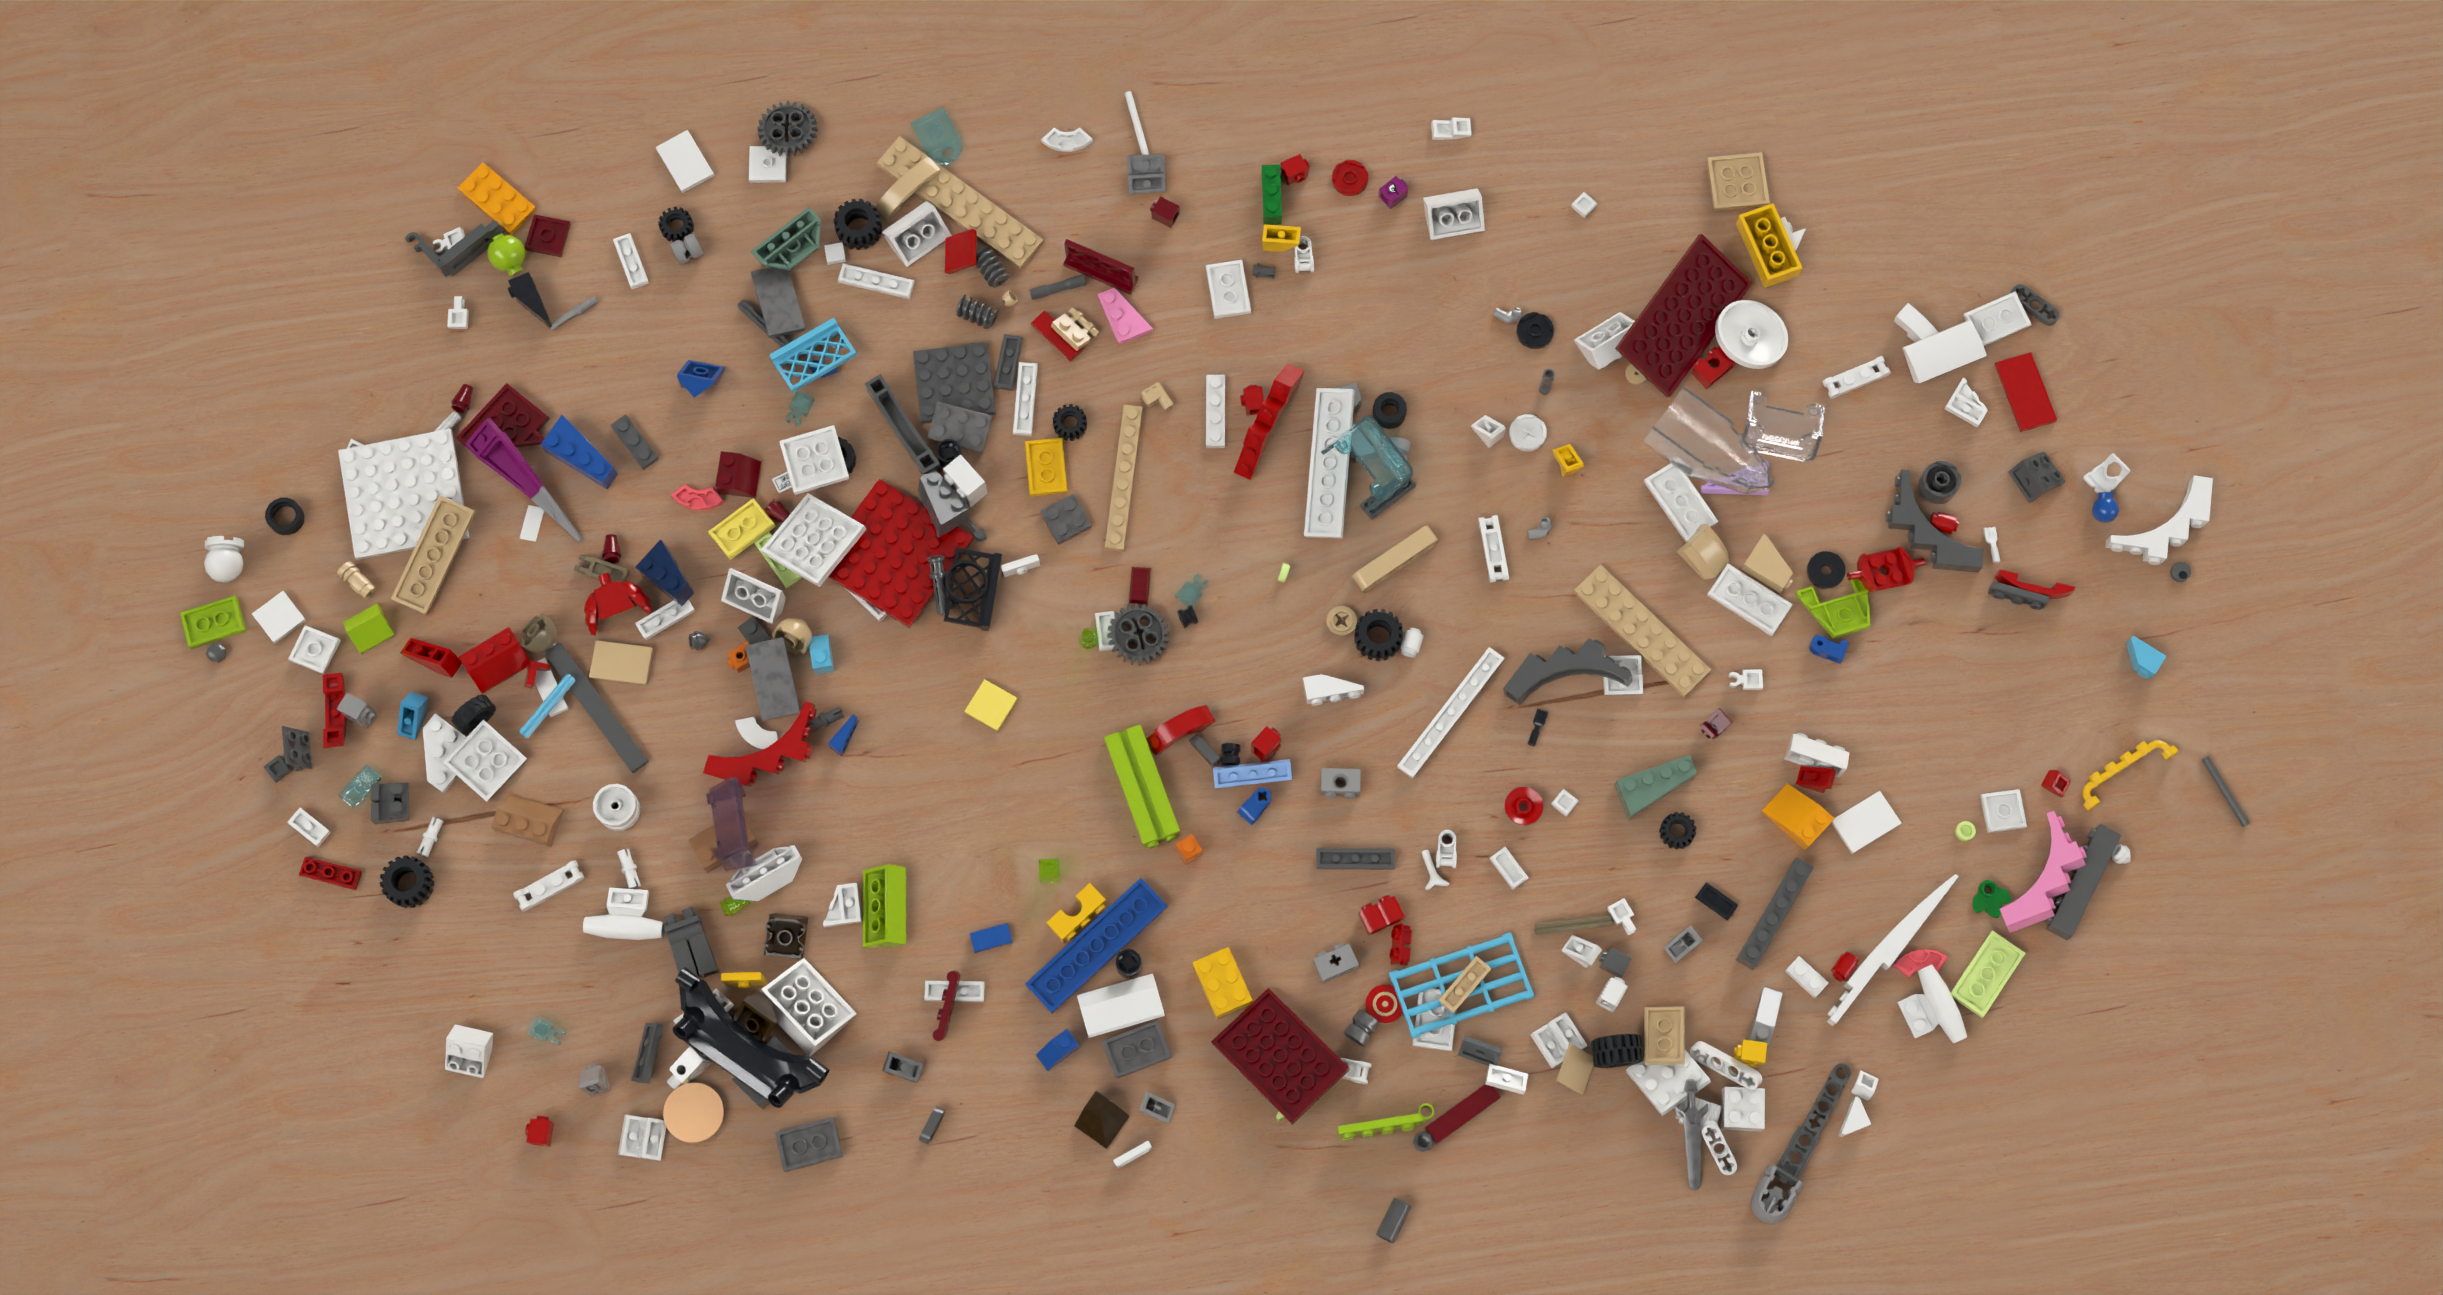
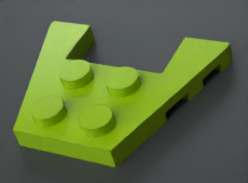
M1850 580L1855 593L1823 603H1819L1813 586L1798 590L1795 595L1829 635L1835 639L1870 628L1868 590L1864 588L1861 580Z

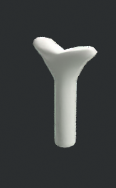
M1429 850L1422 851L1421 853L1430 875L1425 890L1431 889L1434 885L1448 886L1450 883L1443 880L1437 874Z

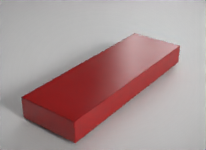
M1044 310L1031 322V325L1071 362L1084 350V347L1076 351L1051 327L1052 322L1055 320Z

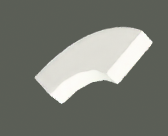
M1053 128L1041 139V142L1053 150L1072 152L1087 147L1093 142V139L1081 128L1071 132H1062Z
M755 717L735 720L737 729L744 740L759 750L769 747L778 740L777 732L762 729L757 724Z

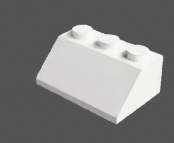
M1477 188L1423 198L1425 217L1431 240L1485 231L1482 196Z
M928 201L882 231L888 244L906 267L944 242L947 237L952 236L936 208Z
M1619 312L1574 339V342L1592 366L1598 370L1605 368L1615 359L1623 357L1615 347L1635 321Z
M730 568L721 601L769 623H773L782 614L786 597L783 591Z
M1797 733L1793 734L1790 738L1784 760L1807 767L1833 768L1836 770L1835 777L1840 778L1847 769L1850 752L1845 751L1843 747H1832L1826 745L1827 743L1823 740L1816 739L1814 741L1805 734Z

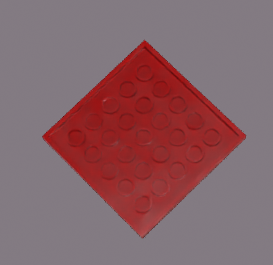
M878 479L850 517L863 524L866 531L828 578L910 628L934 595L933 579L929 577L931 573L930 563L927 562V558L943 555V568L947 574L950 567L954 564L956 547L967 549L974 540V536L956 527L938 538L935 526L931 523L928 510L922 504Z

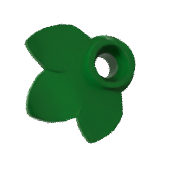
M1985 880L1980 883L1978 893L1973 897L1972 904L1975 913L1985 910L1991 917L1999 918L2002 904L2010 903L2012 900L2006 889L1999 888L1991 880ZM1985 887H1989L1991 893H1986Z

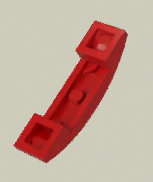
M2001 569L1995 574V579L1999 583L2050 597L2049 599L2070 596L2075 590V586L2058 582L2052 588L2017 581L2018 573Z
M343 673L324 674L325 729H323V747L344 746L347 723V718L337 710L345 696Z

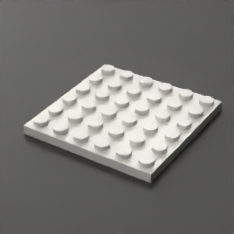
M451 429L338 450L356 560L414 549L439 495L464 506ZM468 529L463 539L470 538Z

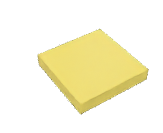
M984 679L964 712L998 732L1018 699Z

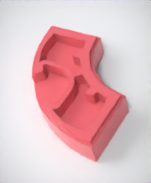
M685 484L671 494V497L678 504L692 510H709L724 503L713 487L706 490H695Z
M1929 949L1916 950L1903 955L1892 967L1909 978L1913 973L1930 965H1933L1938 972L1948 956Z

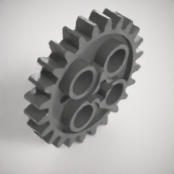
M787 101L786 105L783 106L782 102H780V107L773 105V110L766 109L768 115L762 114L763 120H759L760 126L757 127L759 139H761L762 145H765L766 150L771 149L772 154L778 151L779 156H781L784 152L786 157H788L789 153L792 152L796 156V151L803 153V147L809 149L808 143H814L813 138H817L816 132L818 131L817 121L814 118V114L810 113L809 108L804 109L803 104L798 107L797 102L790 105L789 101ZM787 116H789V125H790V126L788 127L789 142H786V141H787V135H786V132H787V122H786Z
M1136 603L1133 609L1129 604L1127 611L1121 608V615L1117 612L1114 614L1116 619L1110 620L1113 626H1108L1107 630L1111 631V633L1107 634V638H1112L1108 644L1114 645L1112 652H1119L1117 658L1123 655L1124 662L1131 659V665H1133L1134 661L1137 660L1138 664L1141 665L1142 660L1149 664V658L1155 661L1156 654L1162 655L1160 649L1165 650L1167 646L1164 643L1169 641V638L1164 636L1169 635L1170 632L1164 630L1168 626V623L1162 624L1165 617L1158 618L1160 611L1153 613L1152 606L1147 610L1145 604H1143L1142 608H1139ZM1132 619H1135L1136 627H1135V625H1134ZM1145 619L1149 622V625L1142 626L1139 621ZM1128 625L1130 626L1131 631L1125 632L1122 630L1121 626ZM1136 628L1139 634L1142 633L1140 639L1138 635H1135ZM1152 637L1155 643L1149 644L1145 638ZM1133 642L1137 645V648L1130 649L1127 644Z

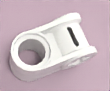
M1300 236L1299 245L1304 244L1307 248L1301 250L1298 246L1294 247L1295 274L1299 273V271L1314 272L1311 240L1306 236Z
M1444 830L1438 837L1436 868L1440 866L1456 868V835L1451 830ZM1447 835L1451 837L1452 843L1444 844L1441 838Z
M1340 1058L1350 1068V1071L1342 1079L1359 1084H1368L1367 1076L1372 1064Z

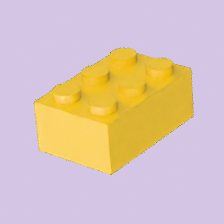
M1229 947L1192 962L1216 1020L1253 1003Z

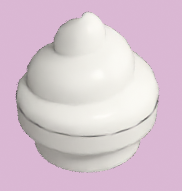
M2121 844L2117 845L2111 856L2112 860L2117 864L2130 863V849Z

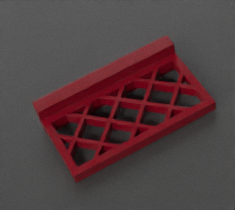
M1066 239L1064 243L1066 259L1063 263L1064 267L1131 295L1138 281L1134 267Z

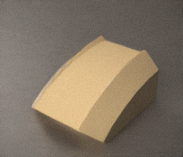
M1708 524L1700 525L1684 546H1681L1677 551L1704 580L1716 578L1730 562L1726 547Z

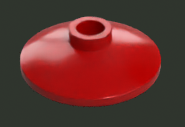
M1518 787L1508 794L1504 807L1511 821L1519 825H1530L1541 817L1544 804L1540 794L1534 789ZM1520 805H1526L1527 810H1521Z

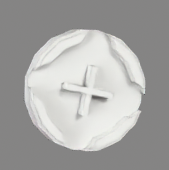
M1531 414L1518 416L1512 422L1509 429L1511 443L1522 451L1531 452L1537 450L1543 445L1547 436L1544 422Z

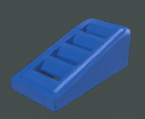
M854 714L828 742L830 748L840 756L844 754L859 722Z

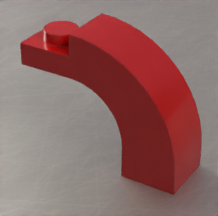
M1207 705L1195 707L1157 727L1155 732L1147 737L1146 740L1154 755H1159L1178 740L1190 734L1204 731L1216 721Z

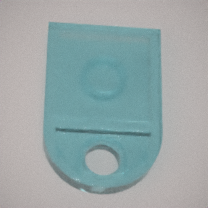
M943 107L911 122V126L926 154L936 163L949 164L960 156L962 152L961 138ZM946 150L953 152L950 157L943 156V152Z

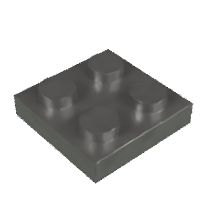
M1074 494L1040 511L1058 545L1092 528L1090 521Z

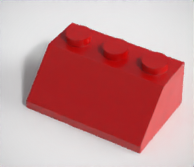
M509 627L459 656L466 671L482 694L527 668L530 661L514 632Z

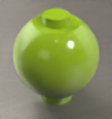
M503 233L493 237L494 241L489 244L487 251L488 259L492 266L500 271H507L509 276L523 270L521 264L525 259V248L522 242L515 236H504Z

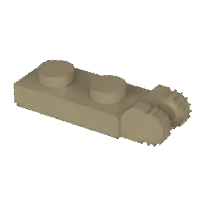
M580 555L579 560L590 564L589 569L577 565L574 568L575 571L599 580V575L609 572L612 583L618 580L626 581L630 573L626 568L585 555Z

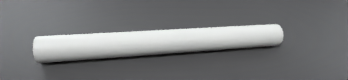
M1125 92L1142 155H1149L1132 92Z

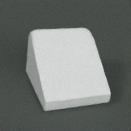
M1860 1070L1851 1093L1869 1101L1875 1092L1879 1079Z

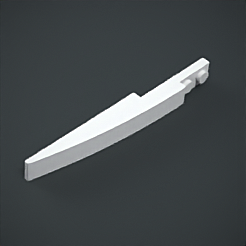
M1958 875L1952 876L1923 900L1875 947L1844 984V987L1849 992L1845 990L1839 998L1842 1001L1839 1006L1836 1007L1834 1005L1827 1014L1830 1017L1826 1022L1834 1026L1878 968L1881 966L1884 970H1887L1959 877Z

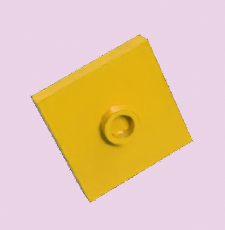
M761 972L721 974V981L727 987L750 988V986L767 985V979Z

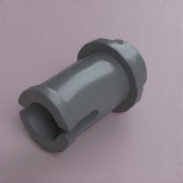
M1259 263L1257 265L1253 264L1252 276H1255V278L1260 276L1274 279L1276 267L1261 266Z

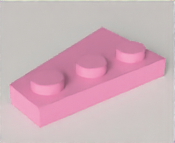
M1115 288L1097 294L1119 345L1153 332V328Z

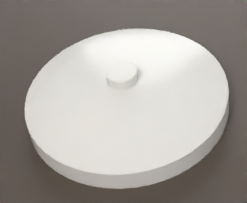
M1751 300L1733 302L1723 309L1716 321L1715 334L1721 349L1730 359L1744 367L1753 369L1770 367L1781 359L1787 349L1788 333L1783 321L1772 309L1762 303Z

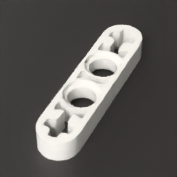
M1698 1041L1690 1049V1054L1694 1060L1747 1089L1754 1090L1762 1083V1076L1757 1070L1705 1042ZM1714 1057L1721 1061V1065L1714 1061ZM1731 1066L1738 1070V1074L1731 1070Z

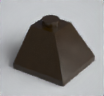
M756 990L752 991L742 1001L733 1018L745 1031L764 1044L777 1023L771 1001Z
M1095 1091L1081 1112L1074 1127L1107 1149L1129 1118V1115L1101 1093Z

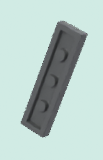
M1316 849V869L1394 870L1395 849Z

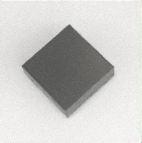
M278 755L264 766L276 783L292 772L288 764H285V760L281 755Z

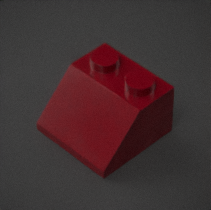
M721 451L715 484L718 494L756 498L762 462L740 453Z

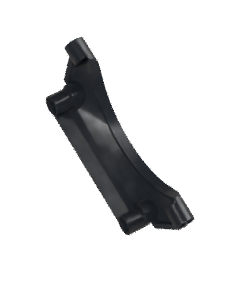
M686 967L677 975L675 982L679 984L681 1010L685 1013L683 1018L673 1027V1033L676 1037L692 1046L776 1108H781L793 1096L795 1091L801 1094L820 1086L825 1081L830 1071L826 1066L810 1055L785 1053L759 1041L737 1024L724 1010L706 981Z

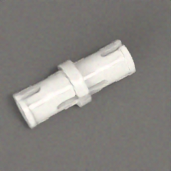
M435 817L431 818L432 820L426 833H423L422 836L424 838L416 852L427 858L434 842L438 840L437 835L444 821Z
M630 849L618 851L617 854L622 865L621 871L625 874L628 888L635 889L640 887L641 883L636 872L637 866L633 863Z

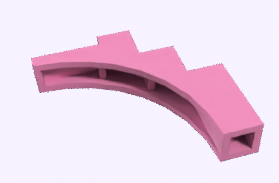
M2055 811L2047 813L2051 826L2052 842L2050 856L2044 871L2027 893L2013 903L2000 908L2010 933L2054 917L2052 909L2056 907L2052 897L2070 891L2068 884L2071 883L2067 872L2086 865L2083 858L2087 856L2083 846L2078 847L2076 841H2071L2068 832L2063 833L2064 822L2061 816H2056Z

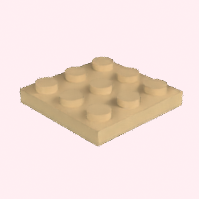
M1762 152L1707 157L1706 162L1714 211L1755 208L1770 204Z

